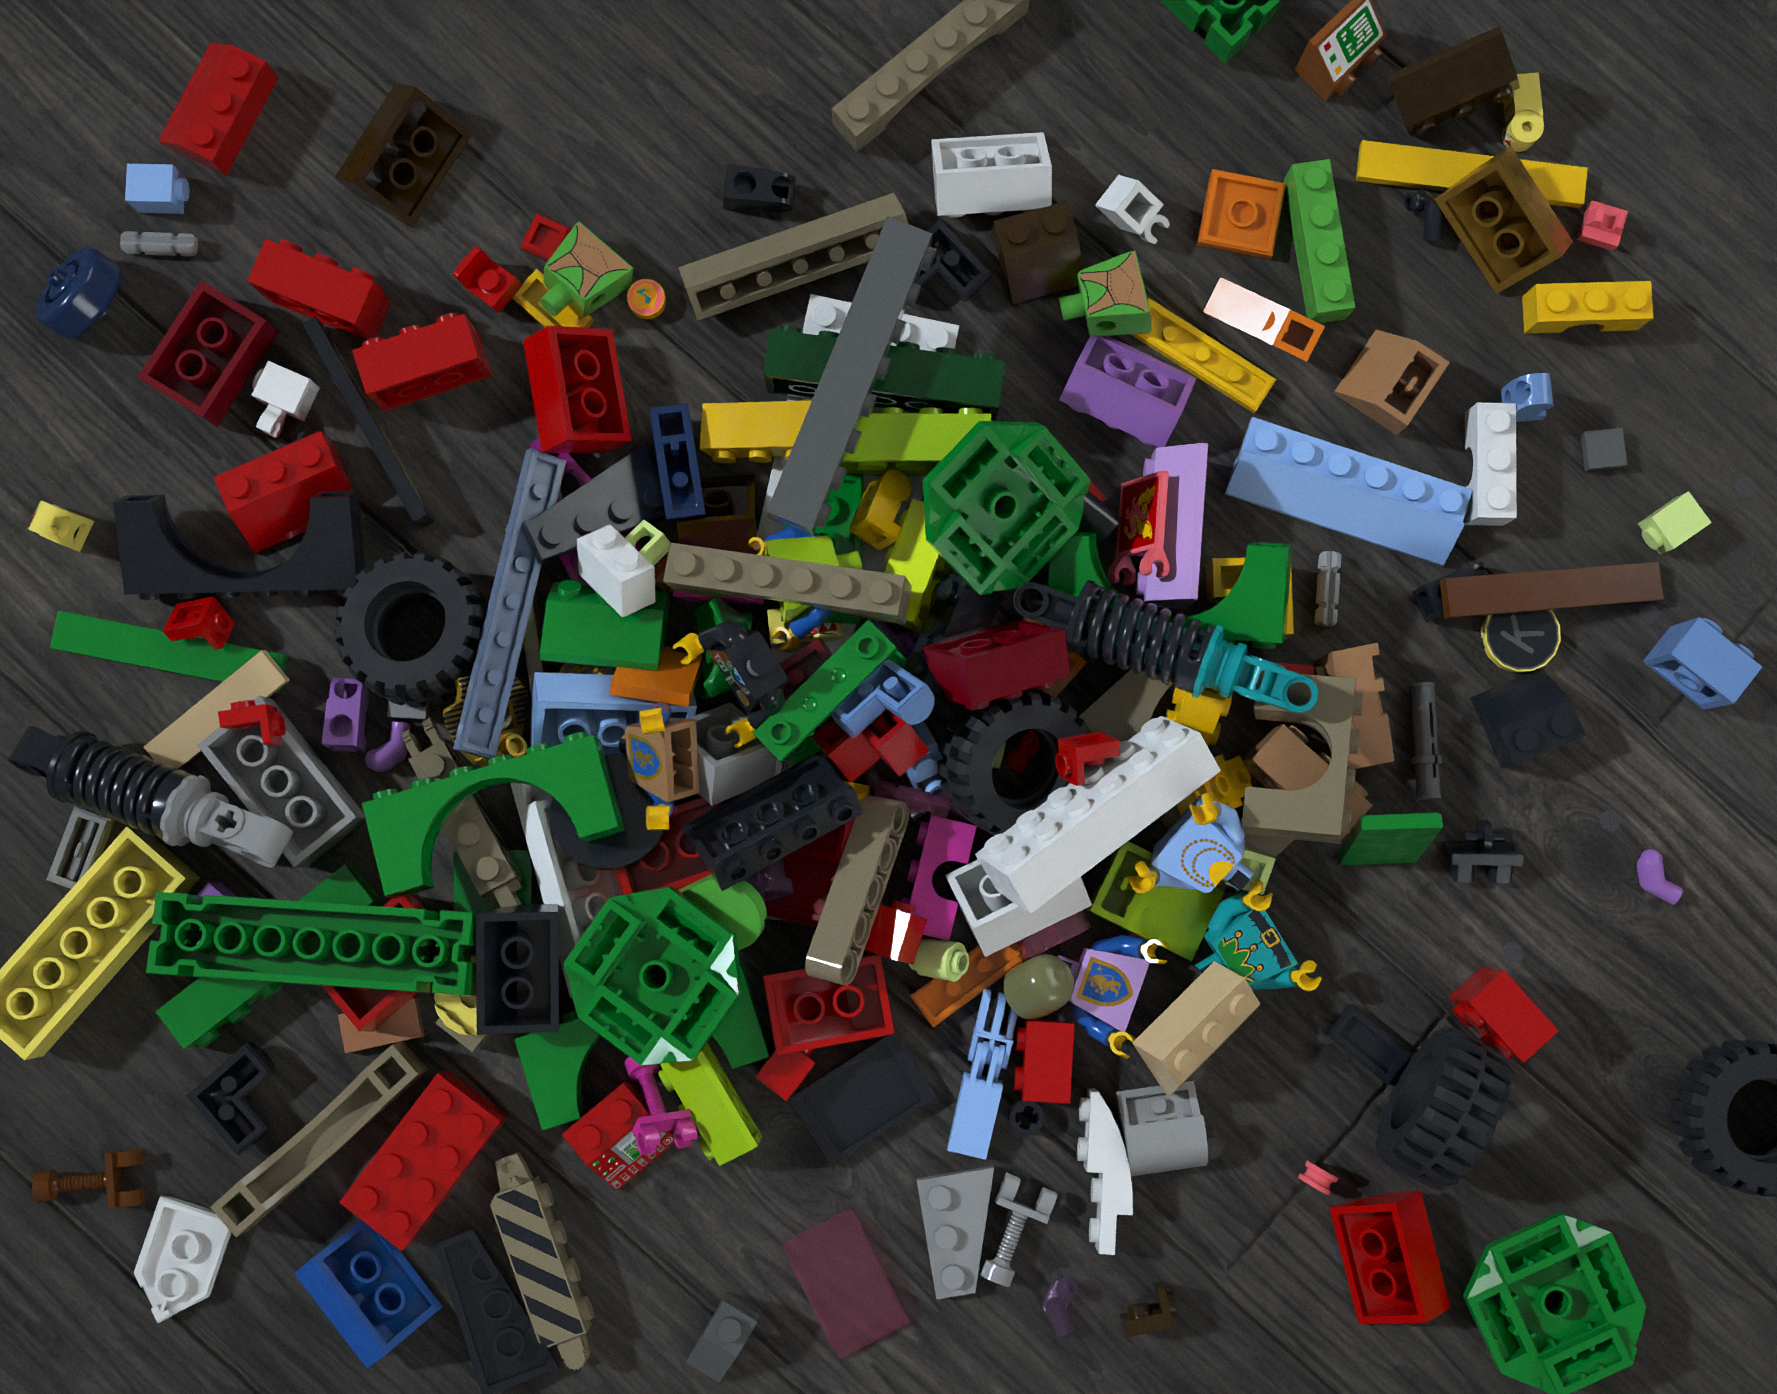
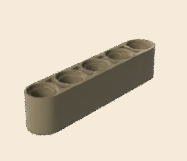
M867 795L862 800L860 805L863 814L855 817L807 953L805 969L808 976L845 986L853 981L908 824L909 807L907 803L873 795Z

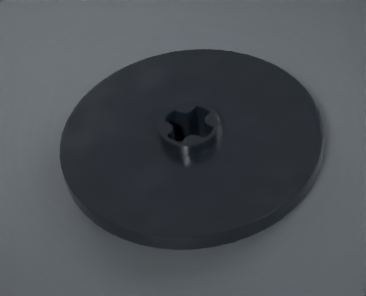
M604 754L625 831L585 842L579 838L572 819L554 797H552L550 805V823L558 844L574 861L592 869L618 870L632 866L648 856L661 841L665 830H647L646 808L647 806H653L654 801L642 787L630 781L628 777L627 756Z

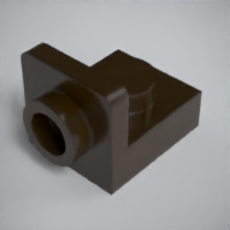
M1161 1281L1153 1283L1157 1301L1156 1307H1151V1303H1138L1127 1307V1313L1119 1314L1122 1330L1126 1337L1174 1328L1171 1316L1178 1314L1172 1290L1166 1291Z

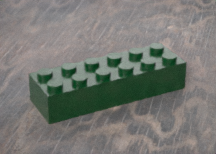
M782 325L780 330L770 329L763 372L767 392L813 399L839 333L820 331L819 335L803 333V329L790 325ZM899 342L896 346H890L886 357L891 358L892 361L884 381L876 380L872 390V394L877 395L873 408L895 407L901 408L907 413H919V410L922 408L932 407L943 409V414H959V409L980 408L982 409V414H991V421H996L1006 361H999L996 355L990 353H975L974 357L959 355L958 350L948 347H937L935 352L920 350L918 344L911 342Z

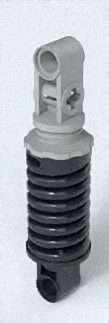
M28 726L8 758L11 764L24 772L46 778L48 793L54 800L80 806L151 836H157L171 846H183L190 841L201 847L214 844L245 856L262 866L274 868L293 834L289 827L267 816H259L229 804V800L225 795L211 792L210 782L206 777L177 770L170 765L165 766L157 760L152 761V759L144 755L140 756L133 751H127L123 747L113 746V744L105 740L99 741L94 734L87 731H77L63 740L40 728Z

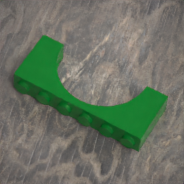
M1076 532L1049 560L1048 586L1078 596L1088 580L1095 581L1097 585L1115 591L1116 596L1111 606V609H1113L1119 593L1109 582L1100 563L1096 533ZM1251 542L1248 544L1244 566L1229 594L1209 610L1188 616L1184 628L1188 629L1194 619H1198L1203 624L1201 628L1203 631H1207L1210 625L1217 626L1219 624L1224 626L1223 640L1236 645V640L1252 641L1253 648L1275 649L1276 643H1283L1287 633L1292 544ZM1171 618L1170 623H1173L1175 618Z
M578 732L564 738L565 743L552 747H550L549 743L537 744L527 748L526 755L512 758L510 754L501 755L489 759V766L475 770L473 766H464L450 771V777L435 781L434 777H428L412 782L411 789L398 793L397 789H387L374 793V800L362 803L384 895L398 899L434 888L432 855L443 823L463 800L477 791L490 786L519 783L531 785L548 792L566 810L573 821L579 838L585 842L625 831L601 740L595 735L588 736L587 732Z
M744 964L739 965L742 993L712 1035L723 1049L731 1069L768 1058L771 1055ZM576 1010L560 1015L562 1023L559 1024V1032L524 1033L525 1035L514 1039L542 1131L580 1119L586 1114L582 1097L583 1073L590 1052L601 1035L577 1017Z

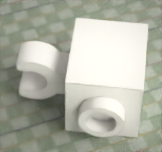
M1121 175L1116 177L1095 205L1117 227L1137 234L1142 240L1153 244L1158 240L1151 234L1152 225L1157 223L1164 228H1168L1170 225L1166 217L1157 214L1164 204L1139 180Z
M267 361L265 368L257 372L252 385L254 390L252 396L262 404L267 405L266 410L257 422L256 428L278 438L286 415L304 422L320 387L307 377Z

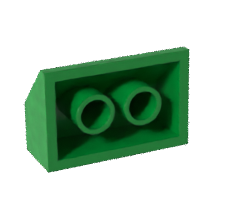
M573 580L554 582L546 601L540 660L658 671L669 632V592L655 589V603L622 618L590 585L580 584Z

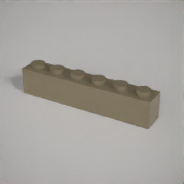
M891 193L678 267L697 321L868 262L887 216L908 224L905 211L896 195Z

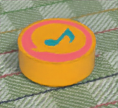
M641 279L633 283L629 288L627 302L631 311L637 317L653 319L664 311L666 296L659 283L651 279Z

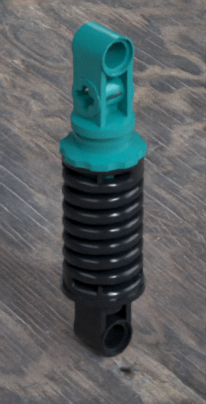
M1088 580L1078 596L1034 582L1022 584L1014 593L1013 604L1021 616L1052 627L1065 629L1068 653L1081 654L1087 650L1091 659L1097 660L1102 657L1103 661L1108 665H1113L1117 662L1120 669L1127 670L1131 667V670L1137 675H1142L1146 672V676L1149 679L1156 680L1160 677V680L1165 685H1171L1175 682L1179 690L1190 693L1193 697L1199 698L1206 687L1220 691V696L1229 698L1233 691H1236L1238 694L1269 705L1273 704L1293 712L1308 711L1318 700L1319 689L1312 678L1286 669L1285 666L1254 655L1248 656L1246 644L1239 642L1238 645H1234L1223 640L1224 626L1210 625L1207 631L1201 630L1203 625L1201 620L1194 619L1187 629L1184 628L1187 617L1184 614H1177L1174 622L1170 623L1172 617L1171 610L1167 608L1162 609L1159 618H1156L1158 608L1155 604L1150 603L1146 606L1144 613H1141L1143 601L1136 598L1132 600L1130 607L1127 608L1129 597L1123 593L1117 596L1113 609H1111L1116 596L1115 591L1103 588L1092 580ZM1033 589H1037L1043 596V604L1035 612L1030 611L1025 605V596ZM1262 671H1265L1262 683L1260 685V688L1258 689L1257 685L1261 677ZM1304 682L1310 687L1312 696L1308 703L1297 705L1289 699L1288 690L1293 683Z

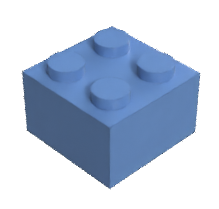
M1700 617L1670 626L1643 660V663L1703 710L1734 704L1762 668L1760 664L1753 660L1754 654L1748 648L1738 643H1732L1722 635L1723 630L1719 625L1709 619H1702Z

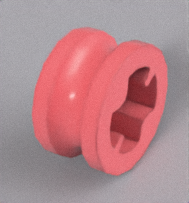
M1306 1161L1307 1170L1304 1174L1300 1173L1298 1178L1330 1196L1332 1192L1330 1191V1185L1334 1182L1337 1183L1339 1178Z

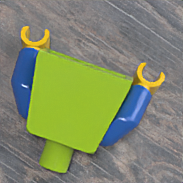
M787 527L767 536L766 541L759 537H753L749 540L751 548L761 549L757 555L863 570L858 551L836 556L831 538L829 536H820L816 532L812 536L792 527ZM778 601L784 624L790 623V628L778 627L772 632V637L775 639L784 634L787 635V642L779 648V651H795L800 644V638H804L819 627L834 611Z

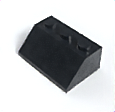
M947 573L944 581L938 587L937 598L929 616L922 624L920 637L913 653L906 660L905 670L928 685L934 698L957 704V702L948 700L922 657L921 648L990 628L1004 596L995 591L990 594L979 595L959 575Z
M557 904L513 905L476 912L477 1035L559 1032Z

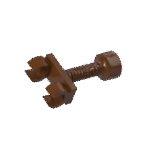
M142 1148L113 1150L105 1153V1172L60 1177L55 1169L36 1171L32 1180L34 1200L37 1203L55 1201L60 1192L106 1188L108 1209L141 1205V1203H145L144 1188L122 1190L121 1167L142 1163Z

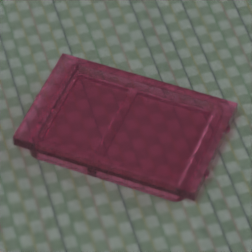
M853 1207L838 1215H833L829 1220L804 1233H799L796 1237L782 1244L788 1255L789 1262L839 1359L871 1342H876L879 1338L910 1322Z

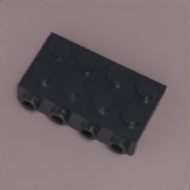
M819 751L687 823L682 828L696 853L720 889L724 891L799 848L812 843L835 828L848 823L855 817L863 814L854 788L843 782Z

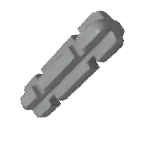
M133 231L121 233L120 247L126 254H141L142 251L145 252V255L176 256L178 252L181 256H195L198 252V240L193 234L179 233L177 236H174V233L142 232L141 235Z
M1323 551L1320 553L1318 568L1321 569V572L1317 577L1316 604L1319 605V608L1315 610V624L1322 627H1332L1336 625L1338 610L1335 609V606L1339 601L1340 574L1337 573V570L1341 568V554L1335 551Z

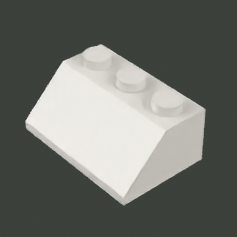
M1044 132L931 139L935 200L938 216L946 215L951 218H959L972 213L999 215L1004 211L1021 210L1029 212L1052 205V165Z

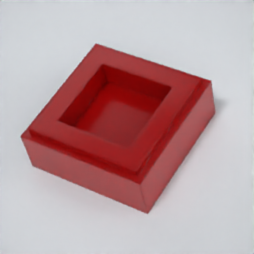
M536 213L520 247L522 251L548 262L569 234L571 228Z

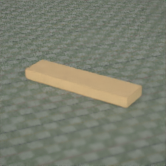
M261 650L146 744L144 749L153 760H157L165 766L170 765L177 770H181L202 752L197 745L220 727L219 711L231 710L230 703L254 700L259 695L269 698L290 679L266 650Z

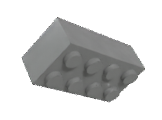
M259 695L254 699L255 705L268 704L275 706L277 711L281 712L284 717L286 732L285 735L281 736V746L272 747L264 745L261 726L236 730L219 727L197 746L251 813L270 817L293 831L282 853L294 868H307L366 821L365 815L275 701Z

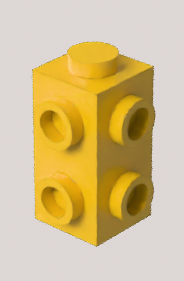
M1175 686L1172 703L1176 704L1174 711L1167 709L1165 718L1200 732L1207 746L1209 744L1216 745L1221 729V723L1218 720L1220 716H1227L1232 694L1229 698L1220 696V691L1206 687L1199 698H1196Z
M1223 754L1214 757L1221 771L1177 804L1181 816L1189 808L1190 804H1193L1201 794L1209 793L1213 801L1234 809L1242 806L1241 798L1245 796L1246 786H1253L1250 773L1244 766L1241 756L1225 761Z

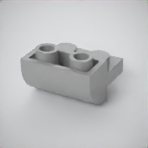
M1194 1081L1184 1082L1171 1096L1167 1095L1161 1086L1116 1092L1115 1097L1122 1129V1140L1126 1149L1131 1176L1207 1165L1208 1143L1204 1117L1200 1113Z

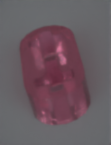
M1084 910L1018 941L1017 945L1023 957L1029 958L1089 929L1091 925Z

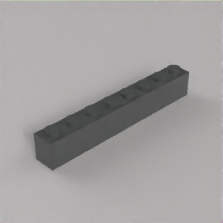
M887 216L766 511L769 519L812 536L817 526L820 528L825 527L832 509L831 505L826 504L832 489L835 491L840 490L847 469L841 466L847 452L850 454L855 453L862 432L857 430L861 417L869 418L874 407L877 395L872 394V390L876 380L884 381L892 359L886 357L891 344L895 343L898 345L903 336L907 322L901 319L906 307L914 308L918 299L921 285L916 284L920 272L921 270L928 272L933 262L936 249L931 247L932 233Z

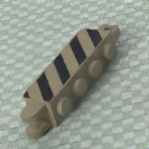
M431 718L422 722L424 731L433 746L422 751L417 737L410 730L401 733V737L411 755V758L408 760L418 779L434 777L435 781L450 777V771L464 767L457 752L453 750L452 745L445 742ZM476 792L463 800L450 813L443 823V827L481 897L486 898L490 905L498 902L501 908L522 905L516 894V891L522 888L520 883L523 880L522 875L480 795Z
M520 1152L512 1153L495 1161L500 1191L495 1194L490 1207L538 1343L547 1347L557 1344L566 1367H569V1370H579L580 1367L583 1368L584 1364H586L587 1358L590 1357L589 1354L591 1353L586 1333L592 1325L590 1320L594 1319L593 1308L588 1296L582 1297L577 1284L581 1280L580 1271L575 1259H568L563 1245L567 1243L566 1231L560 1220L555 1221L550 1206L554 1205V1199L547 1183L542 1184L539 1175L532 1176Z

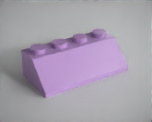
M1208 443L1159 447L1154 450L1151 459L1145 458L1143 476L1162 470L1169 472L1163 549L1169 561L1170 570L1167 576L1157 578V568L1153 563V571L1150 575L1144 576L1137 572L1135 595H1141L1143 606L1152 603L1157 607L1187 609L1198 599Z

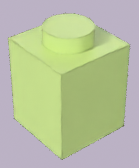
M1688 491L1669 501L1639 522L1638 525L1643 530L1642 537L1650 548L1657 550L1659 554H1663L1675 549L1712 522Z

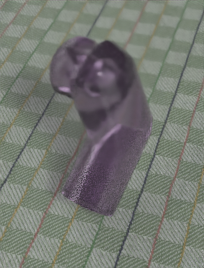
M1065 1276L1057 1277L1051 1282L1043 1299V1308L1056 1337L1065 1336L1074 1330L1066 1308L1072 1296L1077 1295L1078 1287L1072 1278Z

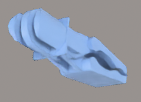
M983 989L967 1059L972 1061L970 1073L965 1071L963 1073L947 1145V1151L984 1160L987 1157L1003 1089L1002 1080H999L998 1077L1001 1068H1007L1018 1017L1010 1007L1005 1031L1000 1030L1006 997L1004 993L998 992L990 1027H984L991 998V990ZM978 1036H979V1037H983V1038H988V1039H989V1042H988V1041H983V1039L978 1038ZM995 1040L1005 1042L1006 1044L1001 1045L999 1042H995ZM984 1065H989L987 1076H982Z

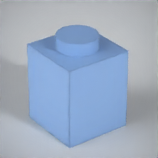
M127 163L125 201L138 213L184 214V201H188L190 194L189 183L174 165Z

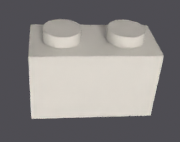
M610 524L577 539L579 575L622 618L655 603V567Z

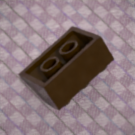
M1500 26L1387 75L1408 134L1417 133L1418 136L1435 131L1439 128L1440 122L1454 117V120L1466 118L1477 111V106L1491 101L1492 104L1501 103L1514 95L1513 91L1520 88Z
M395 83L335 178L367 202L405 225L413 227L473 133L417 87Z

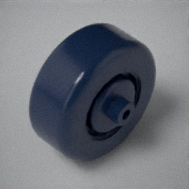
M85 247L73 253L59 268L53 269L47 278L48 283L42 291L36 307V316L39 322L64 339H73L85 333L109 310V304L114 298L121 280L119 266L93 247Z

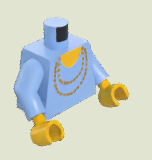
M1209 793L1201 794L1154 845L1151 859L1153 866L1148 867L1143 861H1138L1135 864L1134 868L1139 875L1127 877L1134 891L1146 893L1154 886H1164L1190 890L1198 889L1203 893H1209L1222 879L1237 890L1243 889L1250 881L1253 871L1240 862L1244 855L1245 832L1236 809L1213 801Z

